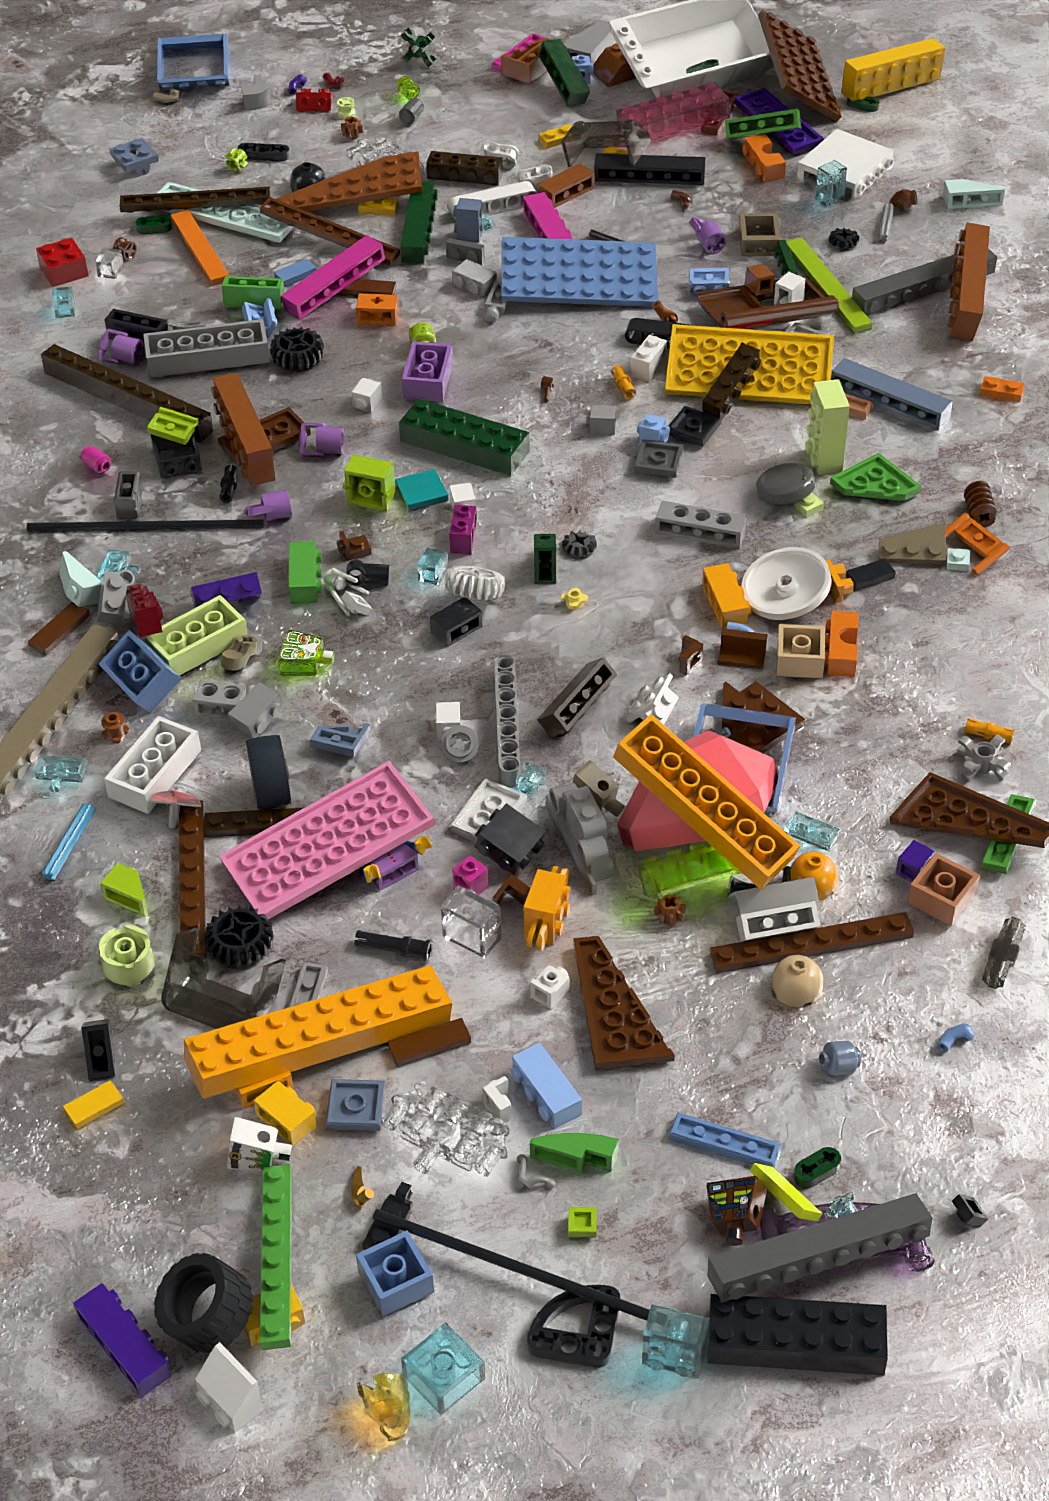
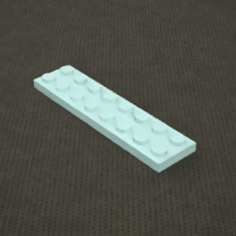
M168 182L158 193L201 190ZM257 205L188 209L194 220L268 239L273 242L280 243L294 228L260 214L261 206ZM172 209V210H170V211H165V212H169V213L174 214V213L182 212V211H185V210H184V209Z

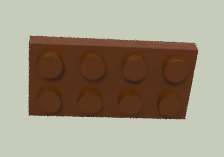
M290 407L259 420L270 442L272 452L298 441L301 425L304 423ZM306 428L307 436L311 435L310 428ZM225 435L218 437L220 447L237 464L236 453H233L231 450V440L227 441Z

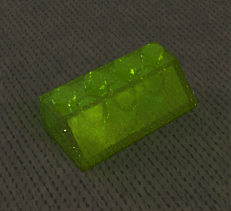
M704 842L692 844L690 849L686 851L681 849L668 851L667 856L658 858V855L644 858V863L637 865L644 894L658 898L742 873L710 844L705 845Z

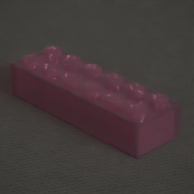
M710 82L699 87H692L685 91L674 92L667 96H659L653 100L642 101L635 105L617 109V129L630 146L697 128L704 124L707 125L729 119L730 99L716 82Z

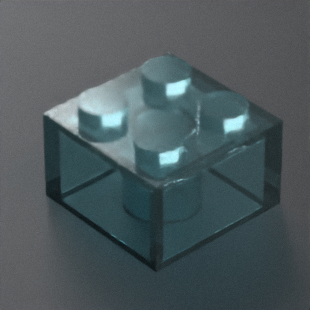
M652 1304L643 1334L642 1364L647 1365L653 1370L664 1369L676 1372L679 1376L685 1378H699L707 1349L709 1318Z
M446 1322L401 1358L403 1376L440 1415L444 1414L486 1379L485 1361Z

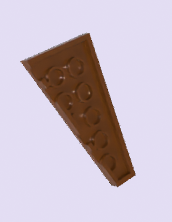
M931 772L927 774L890 816V824L1039 848H1045L1049 843V822Z
M600 937L573 938L595 1070L674 1061L675 1055L673 1051L663 1041L662 1034L659 1030H656L650 1020V1015L632 987L630 988L626 983L625 976L614 964L613 957Z

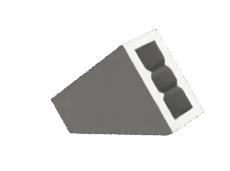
M600 20L563 44L566 46L571 58L578 55L589 56L590 63L594 64L603 50L614 43L615 38L611 33L609 22Z

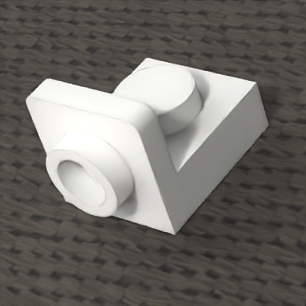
M505 1076L498 1080H492L483 1087V1104L500 1126L510 1121L511 1104L507 1098L509 1081Z

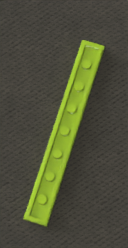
M802 237L786 241L792 257L825 297L833 295L838 299L839 309L837 313L854 333L872 329L871 320Z

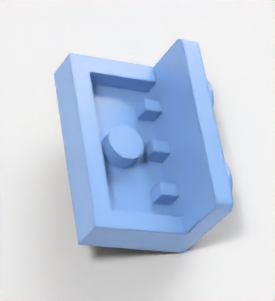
M690 268V293L697 294L700 291L729 287L728 268Z
M266 298L263 306L244 302L242 307L244 320L263 319L266 336L269 337L272 330H275L277 326V318H275L271 299Z

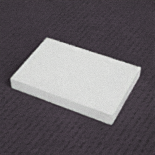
M485 778L450 824L449 831L476 842V832L482 824L488 825L490 822L489 818L495 809L501 810L507 803L519 812L527 801V795Z

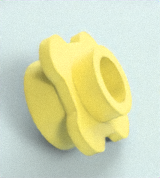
M572 588L568 593L562 594L561 599L566 601V606L569 609L576 610L583 606V602L588 601V596L582 594L580 589Z

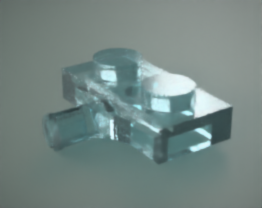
M108 550L97 578L101 580L105 571L119 573L122 570H129L133 574L139 575L140 566L128 565L131 559L129 551Z
M40 755L34 772L36 779L52 780L49 790L57 793L63 781L83 783L88 768V761L83 758Z

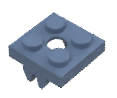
M143 138L134 139L131 142L119 144L109 149L112 158L125 172L134 170L138 176H141L142 169L148 174L150 164L159 161L158 154Z

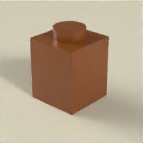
M764 264L746 267L744 285L755 296L773 292L775 274Z

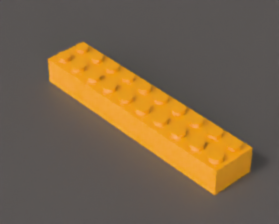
M429 965L185 1038L184 1060L202 1099L269 1079L287 1071L299 1070L450 1022L452 1001L434 969Z

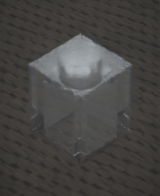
M103 248L95 260L98 277L117 279L124 266L122 252L118 249Z

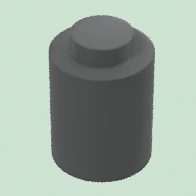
M411 98L399 111L400 119L405 124H412L424 111L423 102L418 98Z

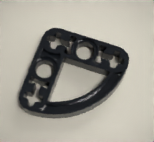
M585 1285L620 1298V1293L615 1287L609 1285ZM565 1291L551 1299L534 1318L527 1336L529 1353L537 1358L590 1367H603L609 1363L619 1311L610 1307L608 1312L603 1311L604 1305ZM593 1302L587 1334L547 1328L552 1320L565 1310L579 1304ZM599 1321H607L611 1328L608 1331L601 1332L595 1328V1324ZM539 1338L544 1339L542 1347L536 1346ZM553 1340H556V1350L552 1349ZM597 1340L602 1341L600 1356H594ZM565 1342H573L576 1344L577 1349L572 1353H566L561 1349V1345Z

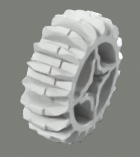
M453 566L447 571L445 589L461 597L492 601L502 597L505 580L500 573L481 567Z

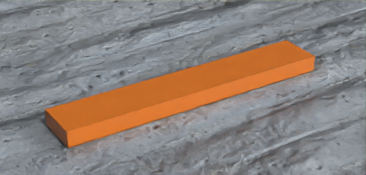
M189 210L171 214L172 222L211 285L222 283L225 276H229Z

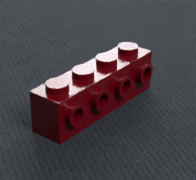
M142 584L130 586L129 590H126V600L130 617L139 636L144 637L162 633L160 621L164 620V615L153 591L149 592L147 586H142Z

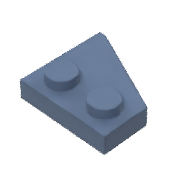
M363 723V728L349 729L348 724L318 726L310 738V747L355 757L370 733V724Z

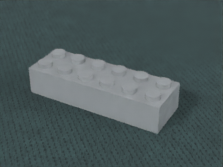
M263 319L144 334L150 377L180 375L183 373L219 370L253 364L259 365L270 362Z

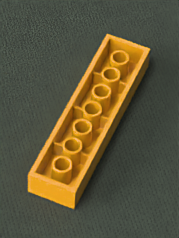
M652 714L618 743L613 758L761 890L794 859L801 845Z

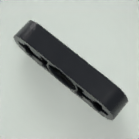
M242 143L238 145V149L246 153V160L286 161L290 158V150L287 145Z

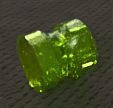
M403 76L397 81L396 88L406 99L410 100L419 95V85L409 76Z

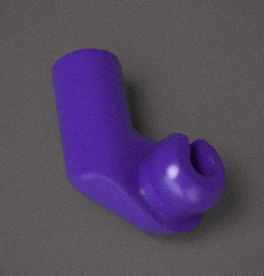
M298 74L289 82L288 93L295 95L297 86L299 84L305 86L307 78L303 77L302 74Z

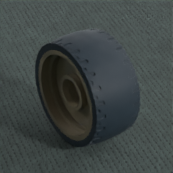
M280 735L261 736L246 740L257 809L277 808L291 804L288 781L290 779L286 758H284Z

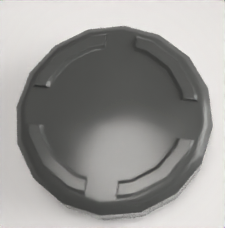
M797 463L775 465L763 472L756 482L759 498L768 504L776 506L795 504L809 496L816 486L813 471Z

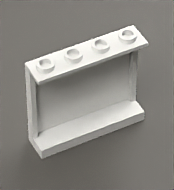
M836 129L798 162L797 178L804 180L811 173L852 189V200H854L871 186L875 180L881 177L886 170L892 167L894 163V150Z

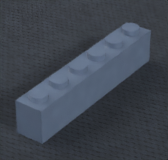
M843 358L832 370L831 380L839 379L845 393L872 401L877 406L937 430L951 416L953 400L846 358Z

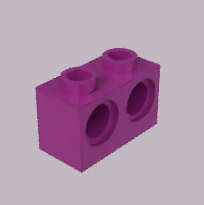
M455 505L449 532L450 553L472 555L477 530V506Z

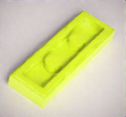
M753 1164L750 1169L751 1174L757 1176L763 1185L794 1215L803 1220L819 1221L823 1213L771 1166Z

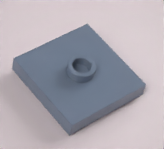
M331 1079L326 1129L381 1131L385 1081Z

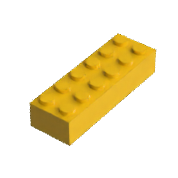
M931 38L845 60L841 93L852 101L862 100L868 96L875 97L939 80L945 47L936 39Z

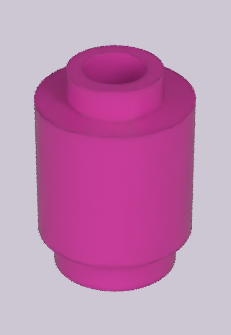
M88 446L82 450L80 459L85 466L98 474H103L110 469L111 457L96 447Z

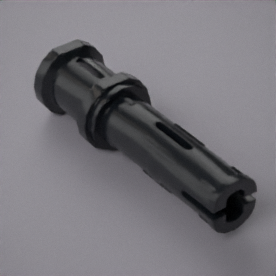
M357 930L355 937L361 939L354 941L355 946L400 953L404 958L412 956L423 958V961H430L433 951V940L412 939V936L399 938Z

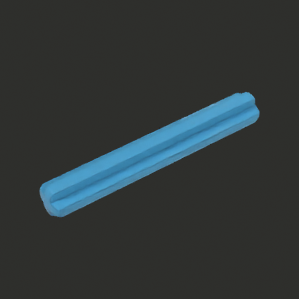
M87 803L81 805L42 871L45 879L52 881L58 875L94 813L93 805Z

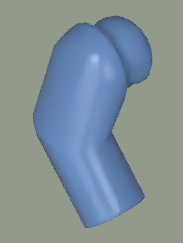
M965 1023L948 1028L938 1041L937 1048L942 1052H948L955 1040L962 1038L964 1042H968L973 1039L975 1032L970 1029V1025Z

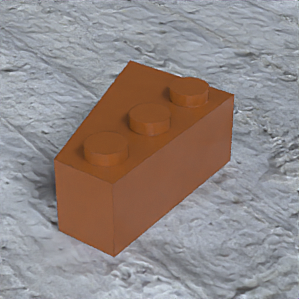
M542 38L528 44L526 49L520 51L518 48L514 50V54L509 56L506 54L501 55L502 75L522 81L525 84H531L547 71L538 56V51L542 41L551 39Z

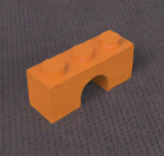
M765 133L745 137V142L742 146L743 155L748 158L750 165L755 168L757 175L764 182L784 179L786 162L780 153L771 154L772 142Z
M831 610V619H826L825 633H829V635H825V649H828V651H825L824 665H828L827 675L855 677L858 646L856 644L858 612Z

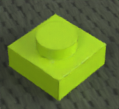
M569 1207L568 1237L596 1238L597 1207Z

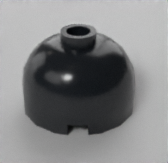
M304 162L295 167L291 173L290 187L292 192L326 179V175L320 166Z

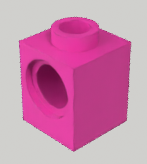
M469 855L452 869L453 888L468 900H474L488 888V868Z

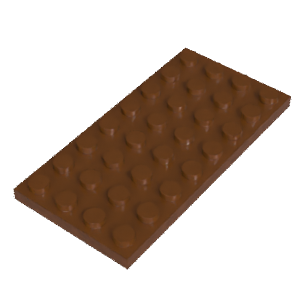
M761 10L758 17L782 91L838 122L842 117L839 111L840 108L837 105L836 97L830 85V79L823 65V59L820 56L816 40L811 36H805L800 29L790 27L785 20L780 21L773 13Z

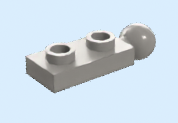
M494 282L485 302L484 318L490 323L498 320L499 313L504 314L509 302L501 301V282Z

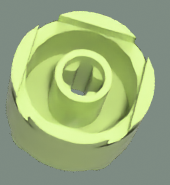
M125 925L123 926L124 929L115 930L114 928L104 934L99 942V954L104 975L109 980L117 984L135 987L151 973L154 967V957L147 933L137 926Z

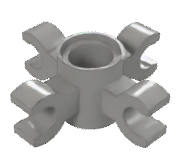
M996 735L990 743L979 742L976 745L967 736L959 739L958 743L961 746L956 751L963 756L972 758V760H968L963 765V768L966 770L961 776L970 781L977 772L985 774L993 771L996 777L1001 780L1005 779L1009 775V772L1006 770L1011 764L1004 759L1000 760L995 757V755H999L1004 748L1001 745L1005 742V739Z

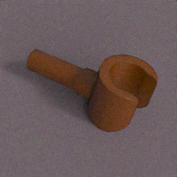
M543 376L541 388H545L544 402H548L550 391L554 389L553 378Z

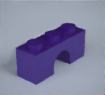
M257 572L193 586L190 589L193 606L196 608L219 595L227 602H242L259 598L262 595V590Z

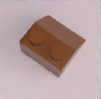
M617 43L606 47L593 64V74L607 87L636 78Z

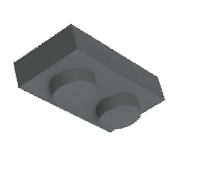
M448 238L446 241L447 258L459 261L467 259L483 265L485 262L484 245Z

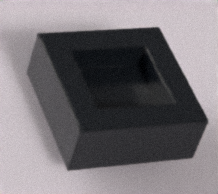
M958 1194L952 1200L957 1209V1216L965 1224L982 1226L988 1220L974 1197Z

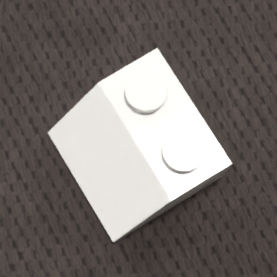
M219 1342L215 1345L195 1378L198 1390L196 1396L205 1407L210 1405L213 1408L216 1419L223 1427L228 1425L236 1433L263 1411L258 1382Z

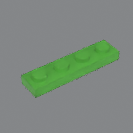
M1011 794L1007 805L1031 815L1035 806V799ZM991 840L982 861V869L1007 874L1019 844Z

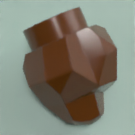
M901 189L891 197L889 202L894 207L908 211L913 208V205L918 204L916 190Z

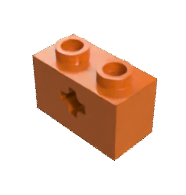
M358 295L356 304L357 324L396 325L399 313L398 295Z

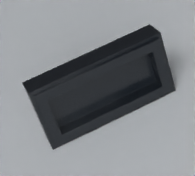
M886 559L846 571V578H851L854 584L853 587L856 590L893 579L896 575L895 570Z

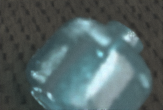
M482 215L483 231L496 227V223L491 215Z

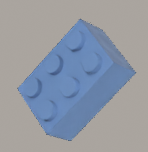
M130 630L127 631L99 663L136 704L150 713L182 679L145 640Z

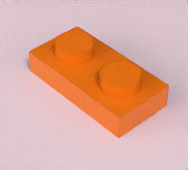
M984 376L980 395L1020 402L1025 383Z

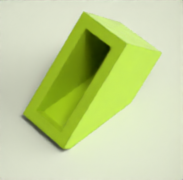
M117 863L100 883L103 899L145 917L148 912L138 871L130 866Z

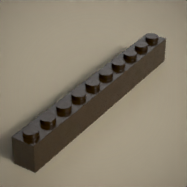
M53 344L41 354L44 373L150 421L159 412L160 407L198 418L199 425L194 428V437L199 443L203 442L213 433L211 413L56 344Z

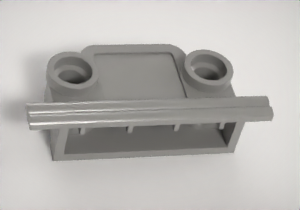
M571 783L561 787L550 788L549 794L545 796V804L591 894L596 895V882L614 877V865L607 847V824L588 786L577 788L575 783Z

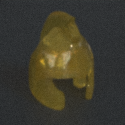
M404 1372L374 1375L375 1388L358 1382L357 1389L363 1401L364 1410L374 1422L380 1425L381 1433L388 1438V1441H396L404 1437L408 1431L411 1419L410 1392L408 1391V1382Z

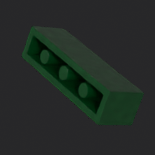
M562 40L542 41L538 56L566 106L585 104L590 94L589 86L584 81L582 74L579 72Z

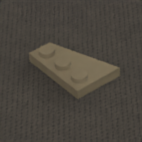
M945 522L879 539V560L886 559L888 563L945 565Z

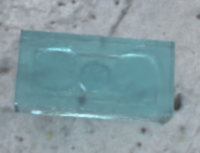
M795 811L785 827V832L789 836L828 852L840 835L839 828Z

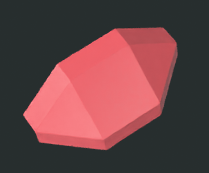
M709 730L684 741L689 748L763 813L765 812L778 782V774L772 757ZM640 781L617 823L623 846L635 852L706 841Z

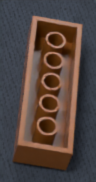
M967 222L965 229L960 231L958 239L960 243L955 245L954 255L957 256L954 258L952 269H955L951 279V284H954V286H952L950 298L953 301L949 305L948 313H951V316H949L947 328H950V337L973 341L982 319L990 226Z
M238 373L213 378L214 386L211 387L213 398L216 399V403H213L216 416L220 415V425L224 428L227 441L231 440V450L233 453H236L238 466L242 465L241 470L244 479L248 478L251 486L276 481L272 447Z

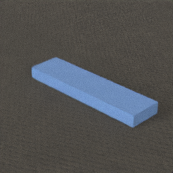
M678 1112L669 1133L670 1140L749 1164L757 1163L773 1168L776 1166L782 1143Z

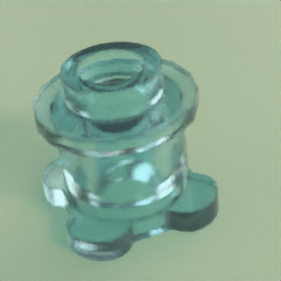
M526 762L523 765L525 772L517 777L516 783L521 792L535 794L538 790V785L542 786L546 782L544 778L546 771L541 766L537 767Z
M849 1192L846 1195L835 1197L831 1201V1206L826 1211V1215L829 1218L833 1216L837 1218L862 1209L854 1205L852 1200L855 1198V1195Z

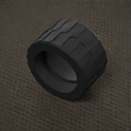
M194 1253L180 1259L163 1276L154 1299V1315L158 1326L167 1335L197 1352L210 1353L219 1342L224 1347L229 1346L234 1339L238 1338L243 1328L246 1327L252 1311V1288L243 1274L208 1253ZM215 1284V1294L209 1308L200 1318L192 1322V1313L196 1301L208 1287Z

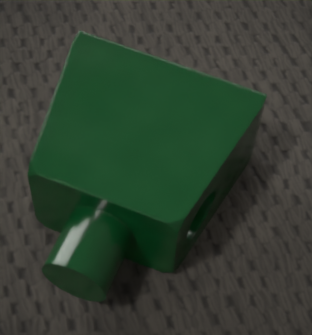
M534 534V584L556 583V534ZM549 563V568H542L541 564Z

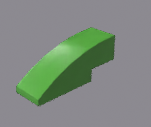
M560 1133L531 1138L530 1158L580 1173L583 1172L585 1164L612 1172L618 1156L619 1139L588 1133Z

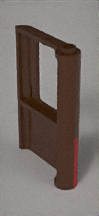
M805 276L800 277L805 278L804 295L810 300L766 307L759 301L774 299L775 284L778 280H774L773 292L756 296L745 285L697 292L699 305L720 328L748 329L835 315L839 309L837 298L833 295L825 297Z

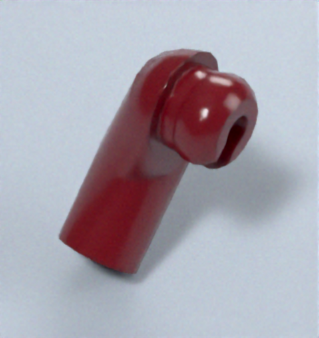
M326 72L323 74L322 78L328 87L340 89L344 86L345 80L343 77L336 76L333 79L330 73Z

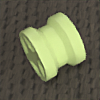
M343 97L337 100L338 116L340 118L346 119L347 117L355 116V109L353 108L355 104L352 98Z

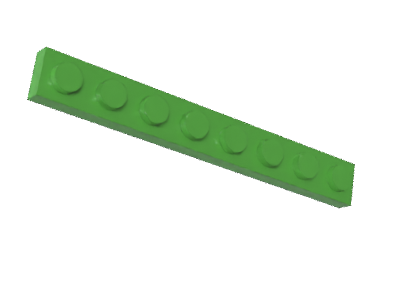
M290 1164L263 1167L261 1350L291 1347L292 1169Z

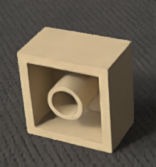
M779 624L776 676L823 678L825 626Z

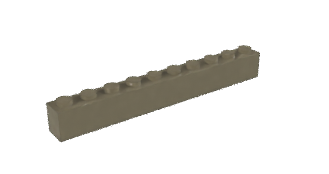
M93 624L1 741L0 804L6 796L10 795L19 779L23 778L28 767L36 761L41 750L48 745L54 733L61 728L67 716L72 714L74 707L84 698L86 691L96 682L97 677L103 670L99 663L119 642L117 631Z

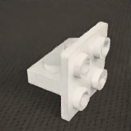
M670 673L664 677H657L651 685H644L638 691L637 700L628 709L630 713L626 718L627 722L630 723L638 717L645 720L652 714L663 725L665 724L679 698L668 688L673 677Z

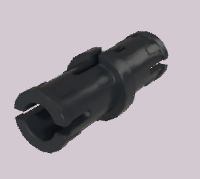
M230 465L225 467L224 477L220 481L221 492L219 499L222 502H225L226 496H228L227 503L231 502L233 491L237 487L236 476L238 468L232 465L231 471H229Z

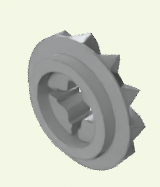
M456 725L449 728L443 734L441 748L444 755L455 763L467 762L477 753L479 740L471 728L464 725ZM456 735L459 736L462 742H467L464 745V753H461L458 747H452L456 744Z

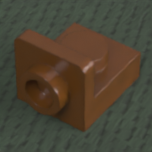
M344 531L339 532L340 540L337 541L339 553L344 554L346 561L372 555L371 547L365 535L347 539Z
M684 635L679 656V672L687 676L703 660V643Z

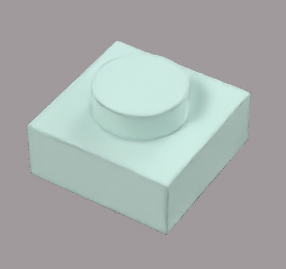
M947 548L946 570L969 571L970 550Z

